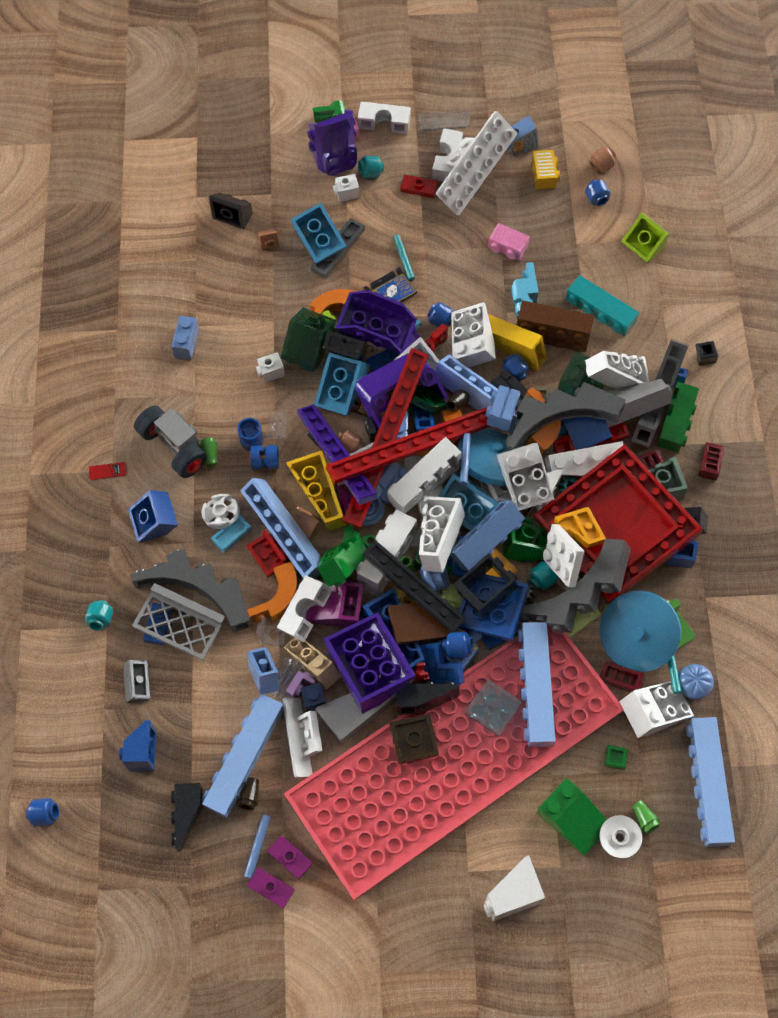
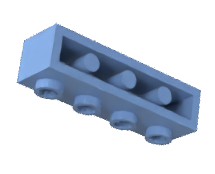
M503 500L452 548L450 556L462 570H471L480 560L488 554L491 555L494 551L493 548L497 544H502L508 538L507 535L511 531H515L521 526V522L525 519L511 500Z

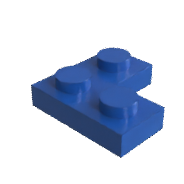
M423 643L420 645L425 658L424 672H428L430 678L428 682L435 684L453 682L459 685L464 683L462 662H444L442 643Z

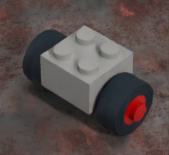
M154 405L145 409L135 420L134 429L143 439L151 440L159 436V439L175 454L171 466L180 477L189 478L193 476L206 462L207 455L199 447L200 440L196 435L198 433L193 425H188L185 422V418L180 412L176 413L171 408L165 413L159 406Z

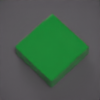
M607 745L604 766L625 770L628 748Z

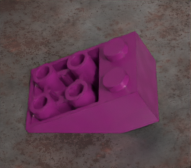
M346 581L338 587L333 585L329 587L333 591L324 607L314 605L306 612V620L310 623L348 627L360 621L364 583Z

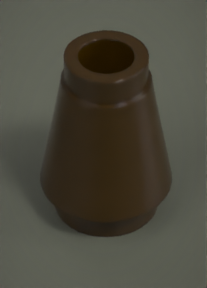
M460 389L456 390L446 402L447 409L454 411L467 406L470 400L468 392Z
M247 778L237 800L239 802L238 806L241 809L252 811L258 805V779Z

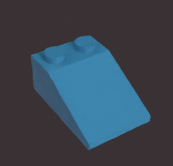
M322 203L290 219L294 230L316 264L347 247Z
M329 353L314 405L348 416L358 397L355 391V383L358 379L367 375L370 364Z
M455 472L451 476L439 497L461 499L465 513L461 525L470 531L500 504L470 479H468L467 485H460L459 472Z

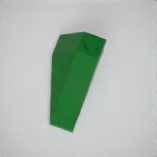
M524 517L525 519L521 522V526L517 530L511 531L507 535L508 538L502 543L503 556L518 561H544L543 552L547 546L548 534L542 527L533 524L534 520Z

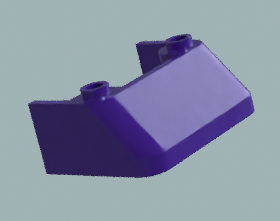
M409 353L367 374L355 383V391L368 416L372 417L377 432L382 422L379 414L384 412L389 404L385 393L395 389ZM426 362L419 382L423 386H430L443 400L447 399L448 396L437 373Z

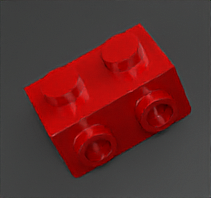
M263 530L262 536L246 545L266 577L269 578L274 574L273 568L287 563L286 558L288 556L282 548L279 549L277 547V541L273 535Z

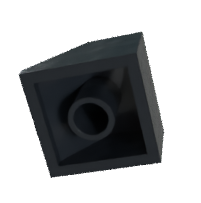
M216 193L209 196L212 218L214 220L245 229L253 214L251 203L234 198L229 194Z

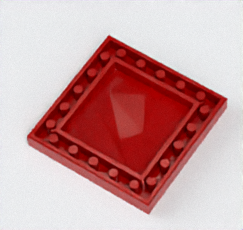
M626 444L534 514L535 520L548 534L551 525L555 524L554 518L556 516L589 507L606 539L626 541L631 551L621 591L612 593L601 591L600 594L608 605L617 597L628 592L702 534L703 530ZM570 536L585 551L580 567L581 574L585 576L600 555L604 543L586 548Z

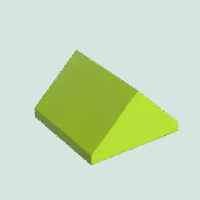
M641 212L621 242L648 263L665 248L669 233Z

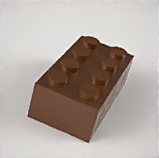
M522 300L517 326L542 335L544 344L553 345L557 348L572 349L576 352H586L594 315Z

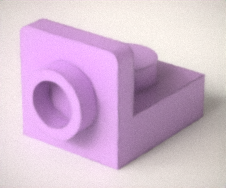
M298 671L286 689V696L295 698L296 695L300 696V688L305 687L303 684L307 686L316 684L314 676L308 672L302 673Z

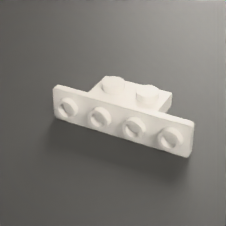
M285 697L282 701L294 777L307 778L312 775L310 757L322 751L316 711H308L303 714L300 698Z

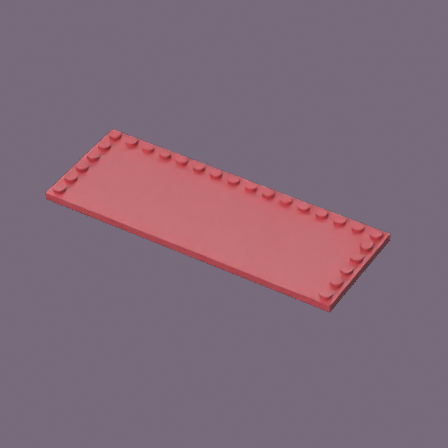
M547 625L555 744L553 747H528V741L524 740V728H527V721H523V708H526V702L522 701L521 689L525 688L524 681L520 679V668H523V661H519V649H522V642H518L517 636L512 642L509 641L463 672L464 683L459 685L460 696L422 714L399 715L391 721L395 722L430 714L439 756L398 765L389 722L284 793L289 804L353 901L624 712L620 702L565 632L564 634L554 633Z

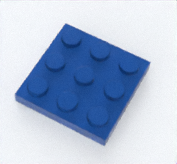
M484 574L468 589L482 603H485L507 583L500 577ZM517 582L518 588L483 619L462 599L458 612L466 620L459 628L512 642L530 588L529 584Z

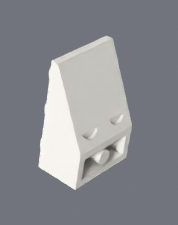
M479 303L451 312L453 357L466 367L496 360L495 342L485 303Z
M532 443L497 454L504 480L513 503L519 511L554 500L538 443Z
M671 681L634 690L619 701L637 738L651 735L694 716L683 694L673 693Z

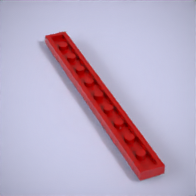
M413 348L410 349L372 448L396 440L428 354ZM385 466L364 473V476L375 491ZM352 496L342 522L361 529L371 501L359 505L354 496Z
M487 407L327 464L326 471L333 483L337 484L430 450L445 437L451 442L462 438L465 433L473 434L492 427L487 425L488 417H485Z

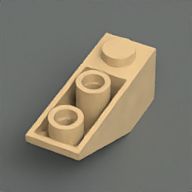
M293 638L284 646V649L301 667L313 675L314 680L320 683L326 690L341 677L333 662L306 640L302 642Z

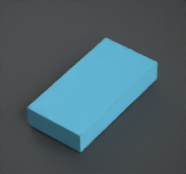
M239 514L238 519L232 525L219 530L210 539L224 554L252 530V526Z

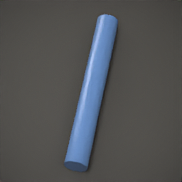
M469 433L463 435L460 485L463 486L468 484L471 434Z
M262 815L244 874L245 878L251 879L253 877L270 821V816Z

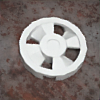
M229 494L212 496L211 501L207 504L205 502L201 510L204 522L213 529L229 527L238 519L240 513L238 502ZM226 500L232 503L229 506H226V504H224V501ZM229 512L234 514L231 520L227 518Z

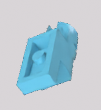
M533 262L526 263L525 270L522 271L523 279L514 280L511 289L517 319L522 300L537 302L539 291Z

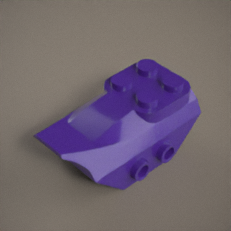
M345 109L344 114L320 123H308L309 131H307V135L310 140L308 146L310 151L313 152L320 171L329 176H335L356 166L357 149L354 140L356 136L354 125H356L353 117V110Z
M370 290L349 292L335 327L341 335L364 342L368 341L376 347H383L398 354H401L419 338L415 326L417 318L404 304L396 299L387 298L379 292H372Z

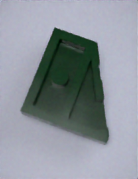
M422 384L416 386L410 401L411 404L431 413L447 410L446 401L431 388Z

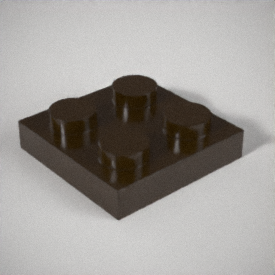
M430 714L390 722L398 765L439 756Z

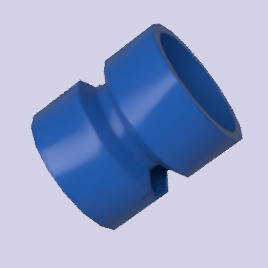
M250 417L241 420L237 427L241 446L251 451V446L263 445L264 438L260 422Z
M262 445L251 446L252 470H263L264 467H267V469H279L278 445H267L266 448H263Z

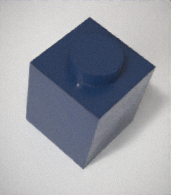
M320 683L300 688L307 712L315 711L318 706L326 704Z

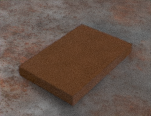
M417 603L388 606L392 632L397 645L444 640L450 633Z

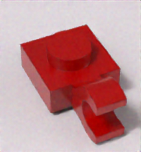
M444 324L440 325L430 334V338L424 341L433 353L439 344L442 345L447 340L448 327Z
M425 663L415 664V671L413 672L416 677L410 682L423 684L429 681L428 672H424Z

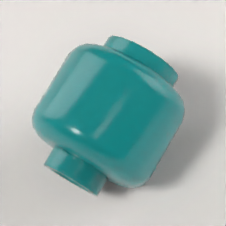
M363 156L358 161V173L363 178H378L381 172L384 171V163L381 162L378 156Z
M540 562L530 570L529 581L531 585L535 586L536 590L538 588L543 591L548 590L558 581L557 574L546 562Z
M106 601L92 602L88 606L85 615V621L89 628L96 631L106 629L111 623L113 609Z

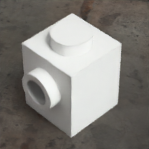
M355 174L335 178L333 192L335 196H338L339 202L360 198L359 185Z
M278 352L257 359L258 366L256 371L258 377L263 378L264 383L285 376L284 366Z

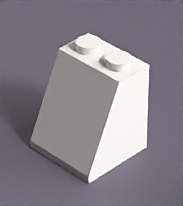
M529 856L524 857L487 895L483 906L487 917H491L493 921L540 905L545 899Z

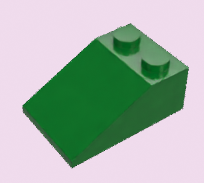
M567 777L536 812L583 856L600 839V829L607 820L589 798Z

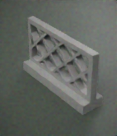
M154 583L150 589V595L132 624V628L204 661L219 631L223 629L226 623L225 616ZM152 600L160 602L162 608L151 612L149 605ZM175 609L179 612L180 617L168 620L166 611ZM164 612L166 621L155 624L152 615ZM150 616L153 625L145 628L139 625L141 619ZM195 618L197 625L186 628L183 619ZM181 620L184 629L173 633L170 624ZM168 625L170 634L159 635L156 628ZM209 625L215 628L213 634L204 637L202 627ZM199 629L202 638L190 641L188 632ZM185 633L188 642L183 644L176 643L174 636ZM203 641L205 649L202 654H199L193 650L192 645Z

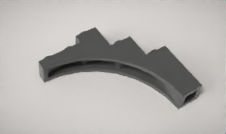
M583 382L581 388L577 387L574 396L554 388L552 394L547 395L544 403L525 395L523 400H519L516 405L517 421L514 425L515 431L512 435L509 434L506 439L507 451L519 448L525 440L542 427L563 419L591 417L617 424L625 408L626 400Z
M605 539L601 553L594 565L576 583V587H571L549 600L524 605L519 621L523 623H529V621L537 623L546 622L554 633H572L577 612L587 614L588 612L596 613L601 591L604 593L621 591L631 548L625 540Z
M185 549L174 550L166 555L167 563H157L152 568L139 569L134 574H131L135 588L153 585L154 583L157 585L169 584L182 586L200 593L221 610L228 620L233 633L252 627L237 579L227 578L217 584L211 564H200L195 569H191Z

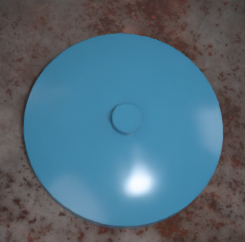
M484 429L471 434L468 470L470 476L490 485L507 486L501 472L497 454L507 452L505 442L508 435L491 429ZM463 437L460 438L457 448L461 451V460Z
M631 591L617 597L607 606L600 621V639L609 657L618 665L639 672L652 671L665 665L674 656L681 641V624L676 611L664 598L652 592Z

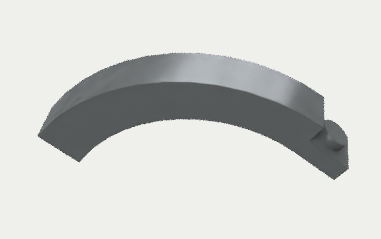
M674 339L670 340L656 380L662 379L666 385L669 384L671 390L689 346ZM665 406L641 415L631 441L650 447Z

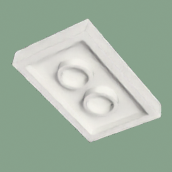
M552 524L547 536L548 542L543 552V560L567 587H576L585 551L559 524Z

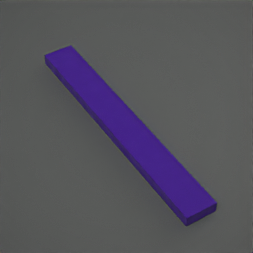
M314 404L297 410L298 416L330 463L350 456ZM364 474L343 481L359 505L377 499L376 491Z

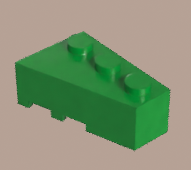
M677 382L657 447L679 453L681 446L685 447L688 439L685 433L691 428L692 420H690L691 415L694 416L697 407L695 401L699 391L698 387Z
M358 534L324 552L317 565V569L328 588L333 585L338 587L345 583V579L365 559L362 553L367 548Z

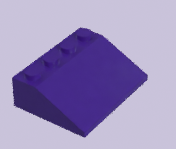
M378 612L324 638L326 651L362 714L384 703L416 677Z

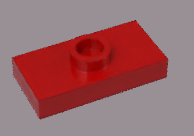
M404 174L400 192L434 198L438 181Z

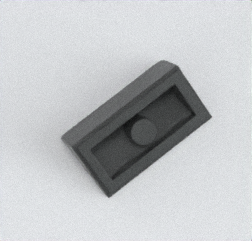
M128 660L123 666L126 703L150 700L148 661Z

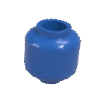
M592 180L585 189V194L592 205L602 206L609 201L611 192L603 180Z
M441 302L433 303L427 314L429 323L436 327L442 324L450 327L453 309Z
M514 353L503 360V371L508 370L518 381L527 377L526 372L529 370V366L522 355Z
M451 632L447 635L446 640H443V651L447 652L448 656L452 659L467 658L473 652V638L466 632Z
M51 798L34 799L26 809V818L34 827L52 825L59 817V806Z

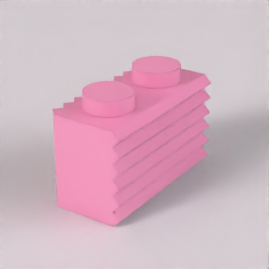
M498 223L489 238L488 247L493 252H501L510 259L520 261L529 245L530 236Z

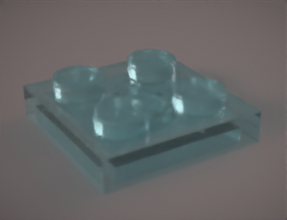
M488 679L465 711V714L499 737L521 706L522 701Z

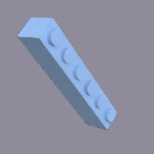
M449 354L438 362L435 372L444 387L453 393L459 389L467 391L470 396L468 404L476 410L493 405L490 399L493 391L497 392L498 389ZM517 411L514 412L509 430L507 431L511 435L515 431L514 425L517 421Z
M252 478L240 490L301 576L304 578L306 575L316 579L320 575L317 565L322 557L264 479Z
M546 622L522 623L521 630H518V642H522V649H519V661H523V668H520V679L524 681L525 687L521 689L522 701L526 702V708H523V721H527V728H524V740L528 741V747H553L555 744L547 624Z
M260 694L259 698L254 699L251 705L252 711L249 716L244 718L240 734H236L231 744L233 747L230 753L227 752L223 757L221 770L216 771L212 778V787L210 790L207 789L202 797V805L205 809L225 819L228 818L247 778H249L284 711L283 703L264 694Z
M717 717L692 718L688 725H686V735L690 737L691 745H689V756L693 758L694 766L691 767L692 777L696 778L697 785L694 787L695 798L699 800L697 816L702 821V828L700 829L701 841H704L705 847L731 846L735 843Z

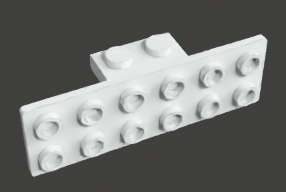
M498 111L493 112L475 138L465 137L460 142L458 149L449 157V161L446 164L452 171L439 187L436 195L456 215L461 214L517 136V132Z

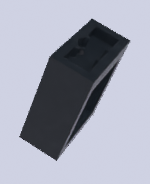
M328 331L323 349L364 362L369 345L364 341Z
M490 554L453 584L456 592L482 619L518 588L515 574L511 570L507 572L503 568L504 564L498 557L494 559ZM492 568L507 584L485 603H482L468 588Z

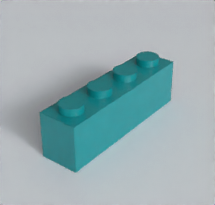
M581 275L567 289L566 300L570 304L576 305L587 314L594 315L600 323L606 324L618 334L626 336L637 322L639 316L637 310Z

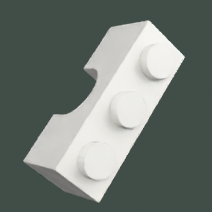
M361 102L358 113L359 129L375 130L378 122L388 121L391 124L392 133L408 134L411 107Z
M443 128L439 153L447 154V156L436 155L432 168V180L444 182L452 171L446 164L449 161V157L458 149L460 142L463 140V132Z
M305 575L277 628L285 634L305 642L313 627V624L306 620L307 610L314 605L324 607L333 590L324 583Z

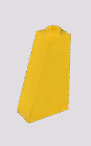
M488 314L495 347L508 355L514 353L522 355L528 366L538 372L547 360L542 335Z

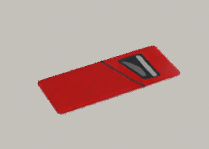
M125 462L89 466L90 480L126 475Z

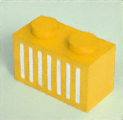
M554 150L533 151L532 168L536 190L556 188L557 181H560V171L556 168L558 167V158L554 156Z

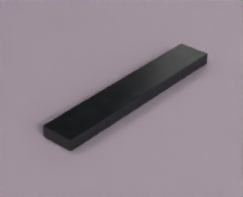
M375 540L362 553V556L450 633H454L466 620L460 612L378 541Z

